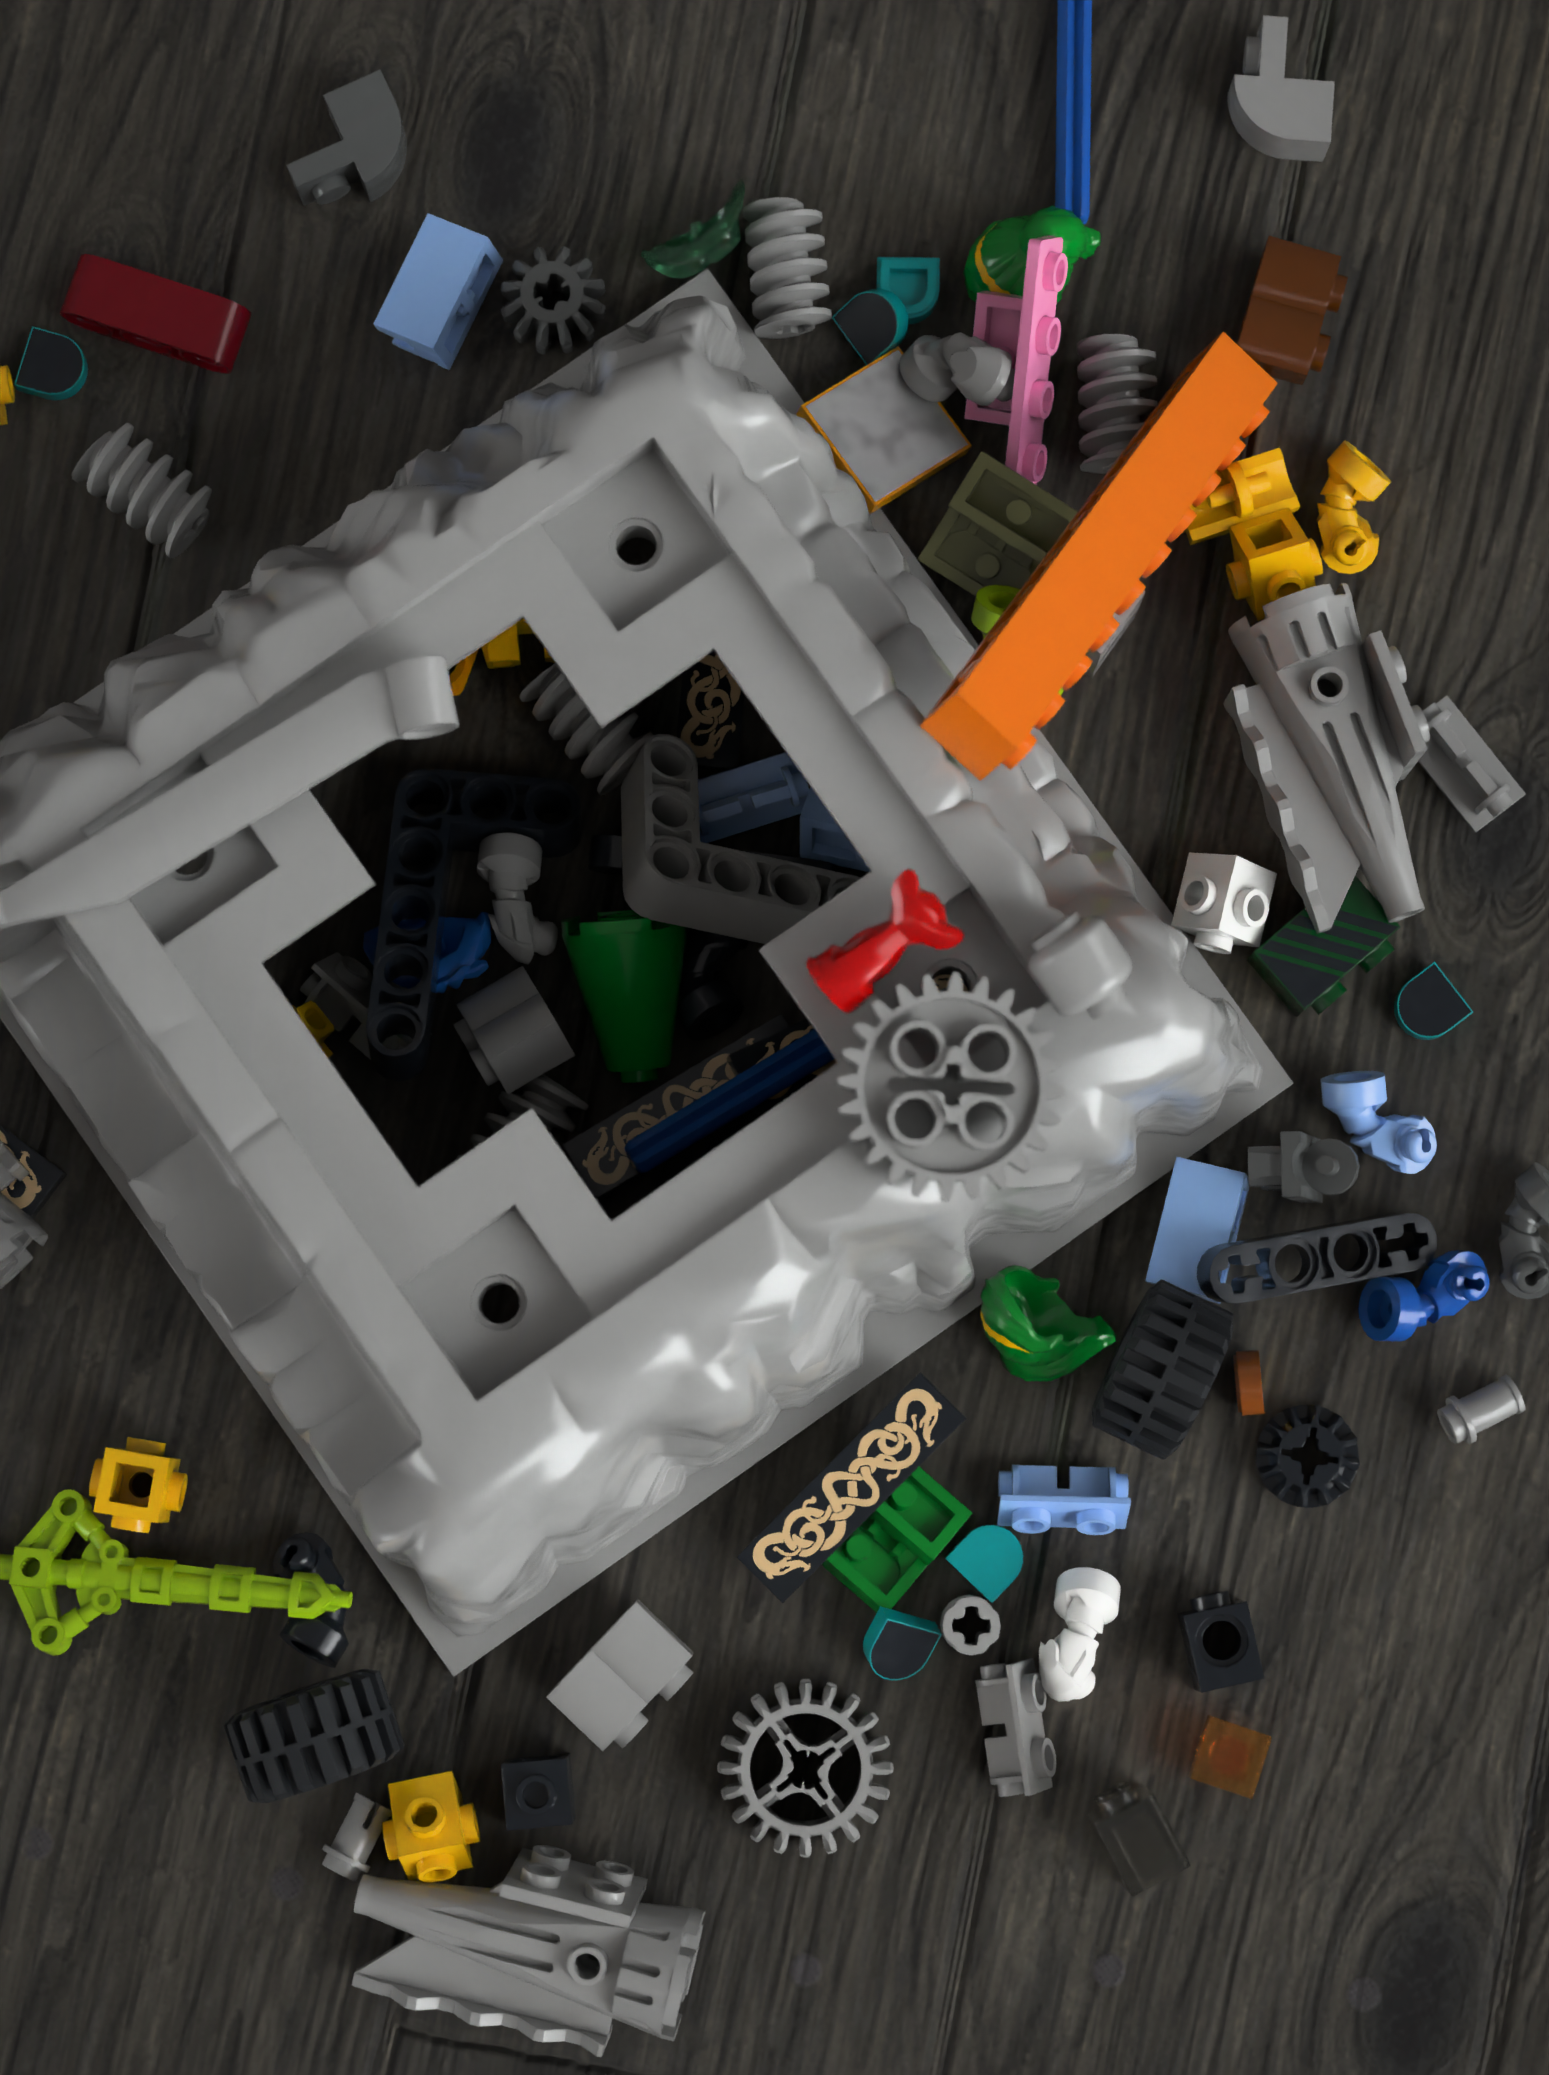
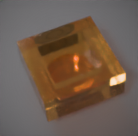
M1208 1715L1188 1777L1253 1799L1272 1736Z

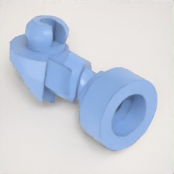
M1351 1071L1321 1078L1323 1106L1338 1116L1345 1132L1354 1134L1350 1139V1143L1361 1147L1365 1154L1385 1162L1387 1166L1397 1172L1415 1174L1423 1170L1430 1163L1436 1153L1437 1140L1433 1127L1424 1116L1410 1115L1406 1117L1394 1114L1382 1117L1376 1115V1111L1387 1101L1385 1074L1383 1072Z

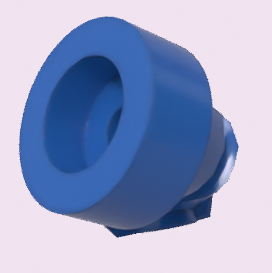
M1464 1250L1448 1251L1432 1259L1427 1264L1429 1268L1424 1272L1417 1289L1409 1280L1401 1277H1377L1371 1279L1363 1288L1359 1300V1319L1364 1332L1375 1341H1405L1412 1336L1417 1327L1426 1326L1427 1320L1432 1324L1436 1323L1442 1316L1455 1315L1470 1301L1480 1300L1486 1295L1490 1285L1483 1260L1473 1252Z

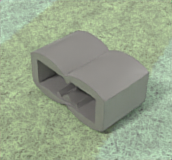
M523 966L456 1003L464 1018L453 1025L488 1086L500 1080L507 1094H510L575 1056L556 1020Z
M637 1599L556 1684L546 1698L602 1751L613 1741L623 1749L649 1721L641 1713L642 1709L658 1693L668 1701L694 1673L685 1665L694 1652Z

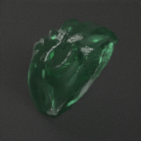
M741 178L735 185L725 204L708 221L703 224L702 221L689 223L691 229L689 232L674 235L671 239L654 245L649 251L642 250L640 256L651 268L673 278H686L705 270L711 263L719 262L741 240L739 216L743 209L745 195L743 179Z

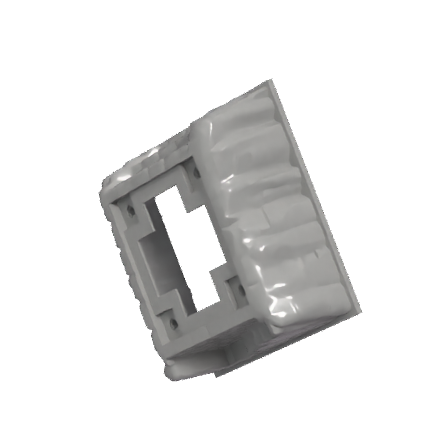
M708 268L624 326L594 342L592 348L532 389L526 390L514 398L505 401L503 409L478 426L463 429L456 439L440 452L429 449L421 452L396 472L392 485L384 490L372 491L364 499L348 505L338 522L304 545H288L269 551L258 560L250 582L238 590L222 591L213 603L212 608L174 634H167L136 652L111 661L104 673V682L73 703L63 702L48 709L39 718L8 731L0 741V890H3L359 675L384 670L394 663L423 656H443L446 659L449 670L524 618L601 728L714 651L871 871L759 949V952L838 1063L612 1221L532 1108L421 1186L417 1187L262 964L376 885L309 789L207 850V862L195 874L183 875L174 870L123 902L13 925L0 930V1019L453 1677L982 1304L980 1295L985 1286V1279L996 1275L998 1271L1007 1266L1018 1265L1029 1270L1171 1171L1174 1168L1176 1156L1188 1159L1294 1084L1185 931L1171 926L1173 915L1040 730L1033 727L1030 731L1037 738V742L1014 768L1009 770L1001 763L979 781L929 733L920 727L922 721L979 645L881 508L869 514L865 497L853 477L836 468L829 443L821 434L816 433L804 418L796 415L804 401ZM632 538L647 539L656 548L652 559L642 565L625 563L619 557L618 552L621 546ZM913 869L918 876L920 888L937 895L945 906L947 922L963 931V940L951 949L937 950L926 944L909 945L896 966L885 977L873 984L874 994L860 1008L851 1014H846L835 1006L817 986L809 974L805 963L810 956L815 957L832 944L842 947L863 929L889 920L893 903L891 889L894 880L904 870ZM1074 911H1077L1082 919L1088 916L1101 917L1133 962L1132 972L1120 985L1127 996L1115 1007L1096 1019H1092L1086 1010L1069 1016L1059 1014L1028 970L1029 960L1036 952L1030 944L1031 941L1051 925ZM959 972L960 977L968 987L969 993H972L982 977L988 978L989 990L987 998L995 1002L1007 990L1012 989L1015 991L1013 1002L1009 1009L1015 1016L1032 1007L1037 1010L1034 1019L1027 1029L1031 1035L1051 1031L1054 1035L1039 1050L1042 1058L1054 1057L1063 1060L1061 1067L1046 1074V1082L1064 1087L1066 1091L1065 1095L1045 1101L1044 1107L1061 1117L1058 1125H1038L1036 1129L1048 1142L1049 1147L1047 1150L1042 1152L1026 1146L1022 1150L1031 1167L1028 1172L1023 1174L1007 1163L1003 1166L1006 1175V1187L998 1190L987 1176H983L980 1178V1195L978 1198L971 1200L965 1191L963 1183L958 1182L955 1183L950 1200L944 1202L941 1201L938 1184L934 1181H929L926 1189L919 1197L913 1196V1175L907 1172L893 1184L886 1183L887 1174L892 1164L886 1158L873 1165L866 1166L864 1161L874 1145L870 1139L849 1142L847 1137L862 1123L859 1116L839 1115L838 1108L854 1100L855 1092L836 1086V1079L847 1074H856L857 1067L845 1061L840 1055L843 1048H864L865 1043L857 1037L852 1028L856 1022L877 1027L879 1022L870 1007L875 1000L886 1004L894 1010L898 1007L894 988L897 985L903 984L913 997L916 998L921 996L920 986L924 975L930 974L932 979L943 973ZM910 1032L899 1039L897 1046L898 1055L907 1066L922 1069L934 1062L936 1055L935 1045L925 1034ZM988 1035L977 1036L970 1041L968 1054L973 1066L984 1072H995L1001 1069L1005 1061V1051L1000 1041ZM946 1069L945 1075L935 1082L891 1078L887 1083L889 1089L893 1091H940L944 1093L945 1104L951 1106L954 1105L956 1098L960 1094L966 1092L995 1096H1010L1013 1092L1012 1086L1008 1083L971 1084L958 1082L955 1076L956 1070ZM914 1101L905 1102L896 1109L894 1117L895 1126L906 1138L913 1140L923 1139L931 1132L933 1125L932 1115L923 1104ZM976 1105L967 1112L965 1119L966 1130L972 1138L983 1143L994 1142L998 1139L1003 1126L1002 1119L995 1109L987 1105ZM508 1285L513 1287L518 1293L520 1299L519 1310L515 1317L506 1323H492L483 1313V1298L492 1287Z

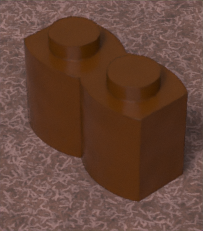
M1268 236L1236 344L1271 377L1303 385L1309 370L1320 372L1331 339L1330 335L1320 333L1326 310L1334 313L1338 312L1348 276L1337 274L1341 256Z

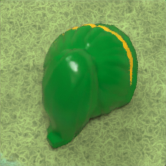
M1053 205L1042 208L1032 215L1008 217L1003 220L994 221L981 233L969 250L963 270L965 276L964 283L969 298L976 302L977 293L983 291L1023 296L1029 240L1044 236H1057L1063 238L1062 253L1066 255L1068 261L1067 277L1062 290L1057 294V305L1062 300V292L1070 280L1073 265L1077 263L1080 257L1087 259L1094 255L1096 248L1100 246V232L1083 225L1082 220L1072 211Z
M1012 1265L998 1271L996 1275L985 1279V1286L980 1295L982 1299L980 1315L985 1336L1000 1352L1003 1367L1013 1376L1025 1381H1053L1071 1374L1089 1358L1116 1342V1335L1101 1316H1095L1094 1318L1076 1316L1058 1296L1057 1291L1060 1287V1282L1055 1278H1043L1035 1275L1026 1267Z

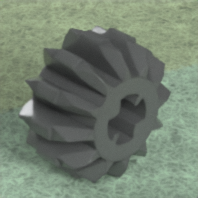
M537 247L534 249L536 265L532 268L524 261L515 260L512 268L519 281L509 280L502 282L501 294L511 301L501 308L504 322L518 323L514 330V337L519 343L526 342L537 334L536 349L538 353L546 354L550 349L551 341L559 339L563 353L569 354L573 351L571 335L575 333L583 340L591 341L595 333L588 320L597 321L605 318L606 307L596 300L605 294V284L603 279L589 278L593 271V265L588 258L581 259L570 267L571 253L569 248L561 247L557 252L556 260L547 261L545 250L542 247ZM553 291L562 292L564 301H557L554 310L544 308L543 300H550Z

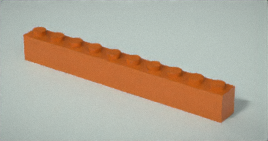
M1225 332L1217 336L1185 366L920 724L922 729L929 733L979 781L1001 763L1011 770L1033 748L1037 738L1030 731L1033 727L1037 730L1041 729L1059 711L1065 702V699L1058 693L1062 688L1064 691L1070 689L1089 669L1093 661L1086 655L1087 651L1090 650L1093 653L1098 650L1115 632L1120 623L1112 617L1116 612L1118 615H1121L1142 594L1146 586L1139 578L1141 576L1144 579L1149 577L1172 551L1165 544V541L1173 542L1192 523L1197 514L1190 506H1199L1215 490L1222 480L1215 471L1217 470L1219 473L1224 471L1246 446L1239 437L1241 436L1243 439L1248 437L1269 414L1270 411L1263 403L1278 383Z

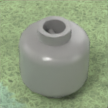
M1074 911L1051 925L1031 941L1030 944L1036 952L1029 960L1028 970L1059 1014L1069 1016L1086 1010L1092 1019H1096L1115 1007L1127 996L1120 985L1132 972L1133 962L1101 917L1088 916L1082 919L1077 911Z

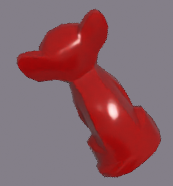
M913 869L904 870L894 880L891 889L893 903L889 920L863 929L842 947L832 944L815 957L810 956L805 963L809 974L817 986L835 1006L846 1014L853 1013L874 994L873 984L885 977L896 966L909 945L926 944L937 950L951 949L963 940V931L947 922L945 906L937 895L920 888L918 876Z

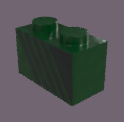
M1355 876L1329 930L1317 934L1305 907L1255 950L1247 961L1296 1017L1309 1006L1319 1015L1347 991L1339 980L1356 965H1359L1367 974L1395 949L1387 939L1400 928V925L1397 922H1388L1381 904Z

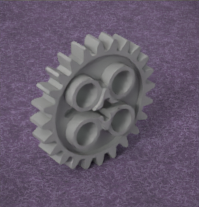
M959 972L952 973L947 983L946 991L938 992L930 974L924 975L921 979V996L916 998L913 997L903 984L897 985L894 988L898 1007L892 1010L886 1004L875 1000L870 1007L879 1022L877 1027L856 1022L852 1028L857 1037L865 1043L864 1048H843L840 1055L845 1061L857 1067L856 1074H847L836 1079V1086L855 1092L854 1100L838 1108L839 1115L859 1116L862 1123L847 1137L849 1142L870 1139L874 1147L864 1161L866 1166L868 1167L886 1158L892 1163L887 1174L886 1183L893 1184L907 1172L913 1175L912 1195L916 1197L922 1194L929 1181H934L938 1184L941 1201L947 1202L950 1200L955 1183L958 1182L963 1183L965 1191L971 1200L976 1199L980 1195V1178L983 1176H987L990 1182L998 1190H1001L1007 1186L1006 1175L1003 1169L1004 1165L1008 1163L1015 1170L1023 1174L1031 1169L1027 1158L1022 1152L1025 1146L1042 1152L1049 1147L1045 1138L1036 1131L1038 1125H1058L1061 1120L1060 1116L1044 1106L1046 1100L1065 1095L1066 1088L1046 1082V1074L1061 1067L1063 1060L1054 1057L1042 1058L1039 1050L1054 1035L1051 1031L1031 1035L1027 1027L1037 1013L1034 1007L1023 1011L1017 1016L1009 1011L1015 993L1012 989L1003 993L996 1002L988 999L989 983L986 977L980 979L972 993L963 992ZM910 1032H919L928 1036L935 1045L936 1055L934 1062L922 1069L907 1066L898 1055L897 1046L900 1037ZM988 1035L1000 1041L1005 1051V1061L1001 1069L995 1072H984L973 1066L968 1054L969 1044L973 1038ZM946 1069L956 1070L955 1076L958 1082L971 1084L1008 1083L1012 1086L1013 1092L1010 1096L966 1092L960 1094L956 1098L954 1105L951 1106L945 1104L944 1093L940 1091H893L889 1089L887 1083L891 1078L935 1082L945 1075ZM914 1101L927 1107L933 1121L932 1129L928 1136L917 1140L903 1136L895 1126L894 1117L898 1106L905 1102ZM976 1105H987L998 1112L1002 1119L1003 1127L1001 1135L996 1141L983 1143L976 1141L970 1136L965 1124L966 1115L970 1108Z

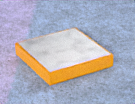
M899 346L802 404L796 413L797 416L804 418L814 431L821 434L829 443L836 468L853 477L865 497L869 514H872L966 455L972 446L940 402H932L921 398L906 384L900 372L899 365L903 351Z

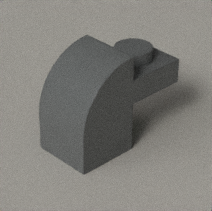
M380 69L323 95L329 115L341 141L287 164L292 182L303 206L314 201L320 205L334 202L351 190L350 185L361 181L371 203L384 195L399 178L407 154L406 135L399 109Z

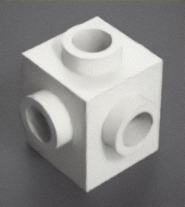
M1189 852L1171 926L1194 935V946L1215 953L1231 954L1233 945L1260 947L1277 873L1237 855Z

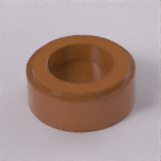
M1259 1350L1236 1351V1355H1233L1238 1413H1242V1416L1265 1414Z

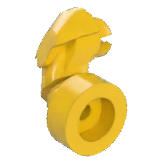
M1344 440L1327 459L1329 477L1320 493L1325 496V503H1317L1319 516L1316 520L1323 542L1320 553L1329 568L1339 573L1353 574L1363 571L1372 564L1378 554L1379 544L1378 534L1372 533L1368 521L1359 516L1356 508H1353V506H1355L1357 501L1374 502L1391 481L1366 455Z

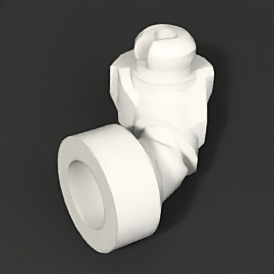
M1079 1567L1063 1572L1057 1579L1054 1609L1065 1620L1068 1629L1064 1628L1060 1635L1055 1637L1054 1640L1049 1639L1046 1644L1041 1642L1039 1648V1674L1042 1687L1050 1698L1056 1701L1082 1699L1089 1695L1094 1688L1095 1675L1091 1669L1095 1663L1096 1649L1099 1646V1643L1094 1638L1097 1633L1103 1634V1626L1117 1617L1121 1586L1117 1579L1105 1571L1089 1567Z

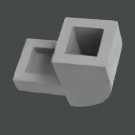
M1263 15L1256 37H1246L1243 57L1244 75L1234 74L1228 92V110L1233 125L1250 146L1263 154L1280 159L1323 162L1331 143L1335 81L1284 78L1288 17Z

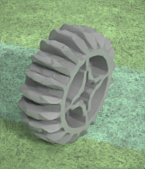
M802 1678L799 1683L800 1698L789 1700L786 1685L784 1682H778L774 1684V1692L779 1704L769 1708L765 1698L761 1694L756 1693L751 1697L753 1707L760 1714L755 1721L740 1711L734 1714L733 1722L739 1728L746 1731L743 1740L733 1735L723 1736L721 1745L728 1750L739 1752L738 1760L719 1761L717 1771L724 1775L738 1774L739 1782L723 1787L721 1795L724 1800H731L743 1795L746 1803L738 1807L732 1814V1818L737 1824L747 1820L753 1813L760 1819L751 1831V1839L759 1842L771 1827L778 1831L774 1840L775 1852L784 1853L787 1848L789 1835L800 1837V1856L810 1857L812 1851L810 1837L822 1835L824 1849L828 1854L837 1851L836 1840L832 1831L841 1827L846 1837L851 1842H856L860 1838V1833L851 1819L856 1814H859L866 1822L871 1824L877 1821L879 1818L878 1813L864 1802L868 1795L879 1800H887L889 1798V1789L881 1784L873 1783L872 1780L873 1774L887 1775L893 1773V1763L887 1760L873 1761V1752L884 1750L890 1745L886 1735H878L868 1740L864 1732L874 1727L878 1722L877 1715L874 1712H869L857 1722L850 1716L860 1703L859 1696L854 1693L850 1694L845 1699L841 1708L832 1704L837 1692V1685L835 1683H826L821 1700L812 1699L811 1680L809 1678ZM801 1713L817 1714L835 1721L842 1728L832 1736L829 1735L819 1742L808 1743L798 1738L783 1718ZM767 1730L781 1752L783 1763L780 1770L769 1779V1782L756 1791L751 1777L750 1761L757 1741ZM784 1740H789L797 1752L806 1750L807 1758L811 1751L821 1755L830 1747H834L822 1756L823 1760L816 1767L819 1783L825 1790V1795L821 1794L814 1782L804 1784V1778H802L800 1784L791 1779L783 1786L777 1787L788 1779V1774L794 1769V1762L791 1757L792 1752ZM855 1744L860 1759L859 1777L852 1795L843 1804L830 1784L828 1772L834 1761L842 1756L845 1750ZM802 1792L810 1795L828 1816L809 1821L794 1820L776 1813L769 1806L778 1799L782 1800L792 1793Z

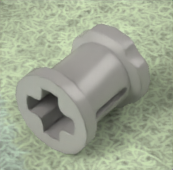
M968 1594L956 1597L948 1602L940 1618L942 1636L947 1644L959 1653L967 1655L982 1654L999 1638L1001 1629L999 1615L990 1603L979 1596ZM974 1606L976 1615L987 1620V1630L976 1632L975 1642L966 1643L963 1633L953 1630L952 1623L953 1619L964 1617L965 1607Z

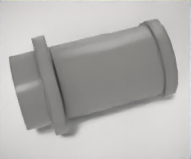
M1506 1374L1501 1376L1499 1380L1460 1399L1454 1395L1446 1398V1406L1438 1409L1437 1414L1446 1435L1454 1444L1463 1440L1471 1444L1477 1441V1433L1515 1414L1518 1415L1524 1412L1525 1404L1516 1384Z
M359 1793L355 1794L353 1798L355 1800L332 1845L325 1844L322 1848L327 1853L322 1865L357 1882L362 1871L369 1872L371 1866L366 1864V1861L382 1832V1822L387 1821L392 1815L391 1809L377 1802L374 1803L371 1799Z

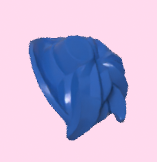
M481 912L477 918H445L436 993H445L447 987L457 990L463 979L477 978L489 967L487 961L480 960L491 943V926L487 912ZM422 918L402 920L397 926L405 930H416L422 927L426 921ZM379 926L364 933L363 949L373 966ZM404 975L395 978L392 982L410 989L416 986L420 980L414 976Z

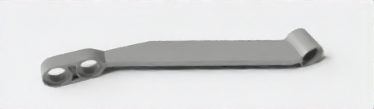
M443 656L411 658L394 663L384 670L359 675L9 887L0 890V930L13 925L123 902L386 742L396 739L413 740L428 738L458 728L459 722L446 659Z

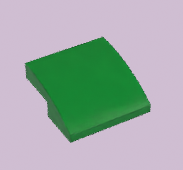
M918 1467L827 1558L822 1566L876 1613L880 1606L892 1609L973 1513L921 1467Z

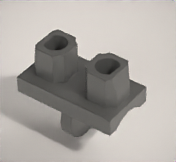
M1301 1131L1280 1132L1281 1146L1248 1147L1249 1186L1261 1187L1264 1191H1282V1197L1303 1204L1322 1203V1194L1336 1195L1344 1193L1353 1186L1358 1178L1360 1168L1358 1156L1351 1146L1341 1140L1331 1138L1321 1140Z

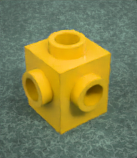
M1290 508L1229 526L1234 562L1226 564L1229 585L1237 601L1246 599L1258 621L1265 617L1262 606L1289 594L1316 586L1315 576L1323 573L1321 557L1316 543L1312 538H1307Z
M133 1437L127 1438L125 1449L105 1447L104 1458H97L95 1460L90 1478L89 1496L96 1497L93 1512L113 1515L111 1527L134 1532L149 1533L151 1522L168 1523L171 1511L180 1512L185 1499L188 1476L186 1473L178 1472L181 1459L164 1456L166 1443ZM142 1472L149 1474L153 1478L150 1495L144 1498L136 1495L132 1487L134 1478Z
M452 1771L388 1784L393 1820L382 1822L385 1848L390 1861L400 1860L408 1880L419 1879L427 1883L441 1882L454 1877L459 1870L473 1868L469 1844L480 1842L476 1811L473 1803L463 1805L462 1794Z

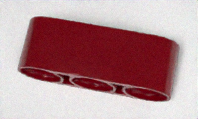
M91 254L80 255L60 311V316L80 328L222 374H231L252 315L247 308L227 298Z

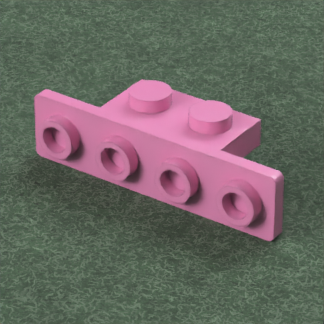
M1044 236L1029 240L1023 296L991 291L977 293L973 336L989 343L993 347L1007 351L1012 356L1011 367L1015 369L1012 399L1008 401L995 399L988 406H980L966 399L964 418L1009 425L1005 465L1036 485L1043 478L1047 466V448L1042 444L1044 419L1049 416L1054 401V386L1051 381H1048L1051 356L1057 351L1061 336L1060 320L1055 317L1057 294L1065 284L1068 271L1067 257L1062 253L1063 238L1057 236Z

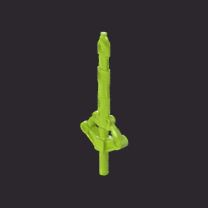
M71 1489L63 1490L54 1497L52 1506L21 1543L15 1546L13 1555L0 1554V1580H9V1584L31 1630V1640L34 1646L52 1656L65 1653L71 1645L72 1638L88 1628L90 1621L101 1614L112 1615L116 1613L122 1604L121 1599L136 1603L171 1606L172 1602L208 1604L210 1610L250 1613L252 1607L288 1609V1617L314 1619L324 1612H335L340 1608H350L353 1598L351 1591H343L334 1584H327L316 1573L294 1572L292 1579L257 1575L256 1568L216 1564L214 1569L181 1565L177 1563V1560L146 1557L128 1558L129 1551L127 1547L120 1541L112 1539L103 1530L105 1526L92 1513L90 1501L79 1492ZM76 1532L86 1542H90L86 1546L81 1559H62L61 1555ZM57 1585L76 1589L77 1599L81 1608L74 1607L62 1615L56 1596Z

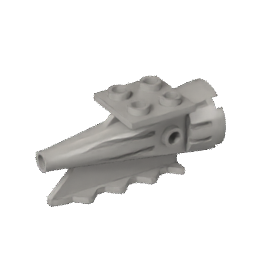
M1330 583L1289 594L1262 606L1265 613L1264 620L1250 627L1247 617L1244 616L1236 621L1228 630L1233 645L1256 685L1245 688L1244 684L1232 687L1223 705L1235 722L1240 735L1244 760L1256 778L1262 792L1267 820L1280 839L1285 852L1290 880L1302 897L1317 934L1327 931L1332 927L1359 867L1384 909L1389 923L1411 917L1425 909L1417 885L1396 793V785L1398 781L1406 778L1427 751L1425 742L1430 740L1429 727L1421 708L1418 705L1411 706L1402 685L1407 680L1406 669L1398 649L1395 646H1387L1381 630L1369 634L1362 644L1352 600L1353 596L1346 583L1340 584L1335 595Z
M536 1845L532 1850L522 1848L504 1881L492 1888L427 1883L363 1874L355 1899L354 1913L366 1915L412 1934V1936L359 1967L354 1973L352 1986L390 1997L407 2009H438L453 2013L470 2025L478 2027L502 2025L517 2029L534 2041L542 2043L565 2041L581 2045L595 2056L602 2057L611 2036L613 2019L659 2038L670 2041L675 2040L682 2018L679 2008L681 2002L684 2001L685 1995H688L703 1930V1925L701 1924L705 1916V1910L693 1907L641 1903L648 1879L634 1876V1870L631 1867L613 1861H598L595 1866L570 1860L571 1854L569 1852L548 1845Z

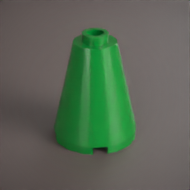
M632 909L597 913L598 921L581 923L580 915L562 919L561 934L606 1070L620 1072V1081L623 1083L645 1082L658 1079V1068L669 1066L671 1062L688 928L650 920L640 916Z

